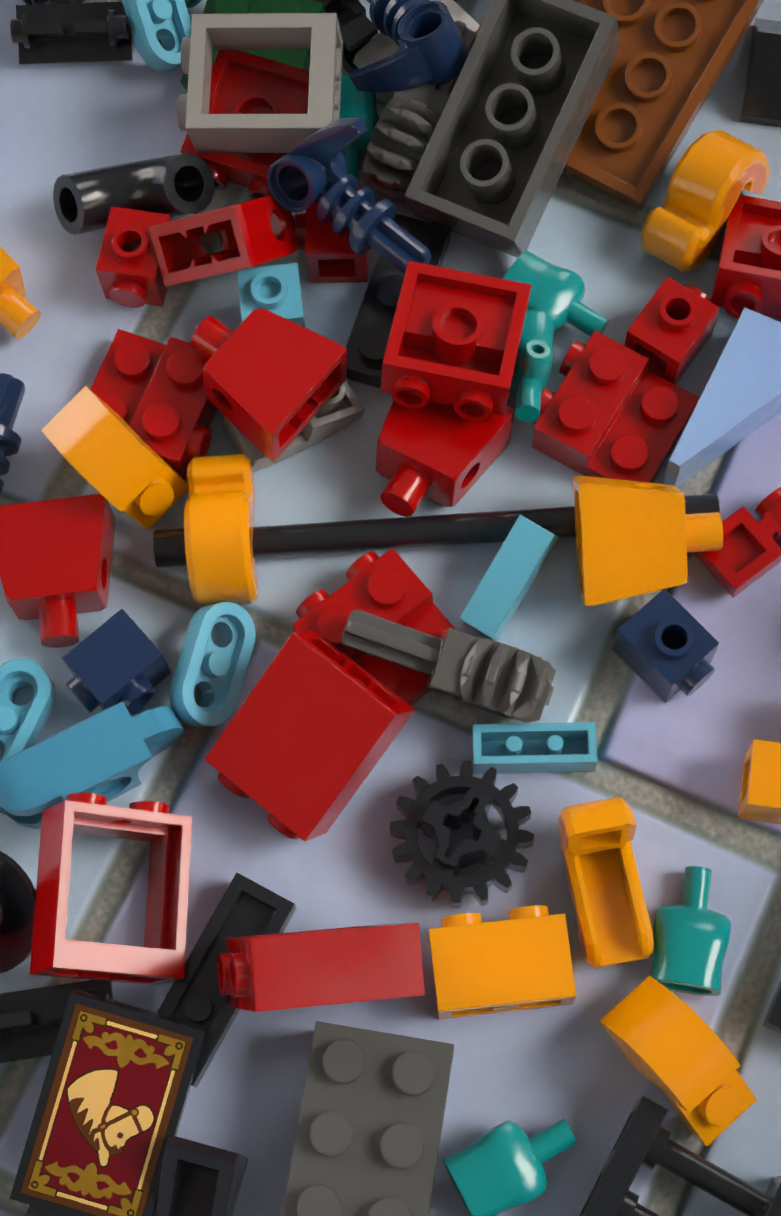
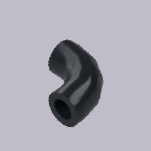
M178 154L61 175L54 184L53 201L62 227L68 233L77 235L106 229L111 206L169 214L170 217L197 214L205 210L211 203L215 192V183L211 168L202 158L195 154Z

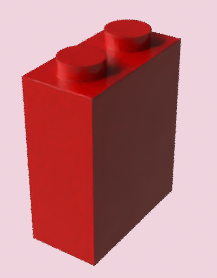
M317 631L292 632L204 760L220 772L217 776L218 780L226 789L241 798L249 799L251 797L268 811L267 820L277 831L291 839L298 840L300 838L306 842L328 832L415 709Z

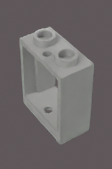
M337 13L192 14L191 37H183L181 41V66L183 73L188 75L187 94H179L177 117L179 129L187 131L196 153H289L298 143L313 133L339 120L343 39ZM311 49L307 114H209L212 50Z

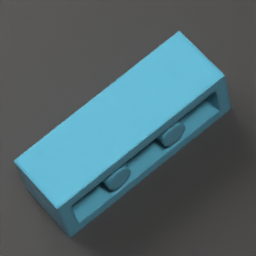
M519 515L459 619L492 639L499 640L559 537Z
M596 722L473 725V774H484L490 767L496 769L497 774L595 772L597 765Z

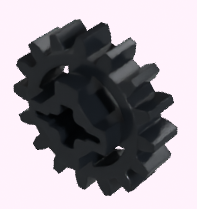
M463 761L460 775L451 777L444 764L436 765V782L430 785L425 779L417 775L413 779V788L417 798L413 800L408 797L399 796L396 801L397 809L407 818L406 820L390 822V835L406 840L405 843L398 845L392 850L394 862L404 863L411 861L412 865L405 873V881L411 886L424 878L428 882L426 899L430 902H433L440 895L441 891L444 890L451 892L453 908L460 909L464 893H473L480 906L487 905L489 886L494 884L499 890L507 894L512 887L510 877L506 873L507 870L511 869L515 872L524 873L527 868L528 860L516 850L533 847L534 833L519 829L520 825L530 820V807L518 806L513 808L511 804L518 794V787L515 783L507 785L501 790L495 787L497 770L492 767L480 779L473 777L470 761ZM466 794L464 799L447 805L436 802L449 795ZM491 805L497 810L504 822L506 840L501 838L500 833L490 828L487 815ZM472 813H474L472 838L475 841L465 839L460 847H455L450 857L451 831L448 828L459 830L463 823H467ZM418 829L423 831V835L434 840L437 851L432 864L426 860L419 848L417 841ZM477 863L489 867L475 875L457 876L461 868Z

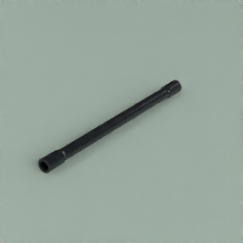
M717 494L684 496L685 514L720 513ZM574 506L259 526L253 527V557L264 558L387 550L391 548L402 549L504 542L519 515L529 519L559 538L576 537ZM184 528L154 530L153 548L156 567L187 566Z

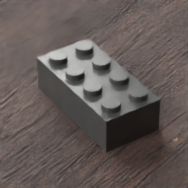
M493 0L404 195L416 217L433 224L448 227L450 231L516 258L526 251L621 45L617 17L574 0Z
M316 1021L281 1216H429L454 1057V1044Z

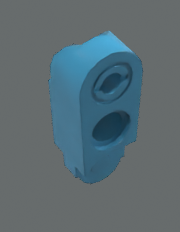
M122 701L1 762L0 813L6 814L20 826L39 829L41 828L42 812L65 801L68 794H100L106 796L107 802L141 785L138 777V771L141 767L179 740L184 734V728L171 706L148 709L131 717Z

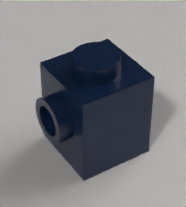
M664 588L617 630L612 650L666 703L680 690L687 697L690 696L715 672V668L710 663L719 646V642Z
M120 609L62 657V660L73 675V678L66 682L65 685L89 713L98 706L104 711L123 701L129 714H134L153 698L156 693L154 687L172 673L162 652L123 609Z

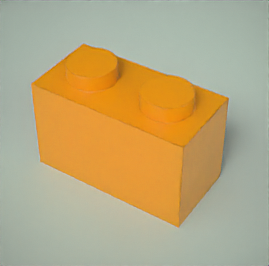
M534 905L511 909L508 911L509 920L482 923L481 914L462 913L441 918L442 927L429 929L438 1019L572 1005L576 998V989L565 913L549 915L548 906Z

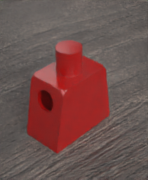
M272 195L148 227L165 287L251 268L295 253L297 249L294 235V217L290 211L281 207ZM216 231L220 238L219 252L208 255L202 248L201 234Z
M264 308L253 310L235 331L215 317L208 316L201 321L191 337V347L209 359L202 370L206 396L272 462H275L347 379V349Z
M393 400L380 432L376 450L375 470L381 476L390 479L380 495L382 503L392 512L404 517H410L414 514L423 497L445 507L455 506L507 448L511 439L515 409L506 406L505 416L491 413V416L486 420L472 421L459 416L452 405L429 401L425 407L413 409L401 406Z
M101 494L0 506V577L8 604L18 619H39L40 641L43 646L61 648L77 644L79 642L77 614L102 611L107 607L115 535V515L108 500Z

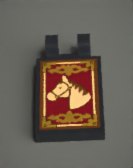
M75 989L71 991L9 1199L29 1204L26 1216H154L165 1144L169 1135L177 1136L208 1028Z

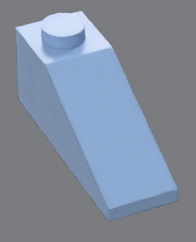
M744 307L668 462L663 484L680 486L779 414L781 410V322Z

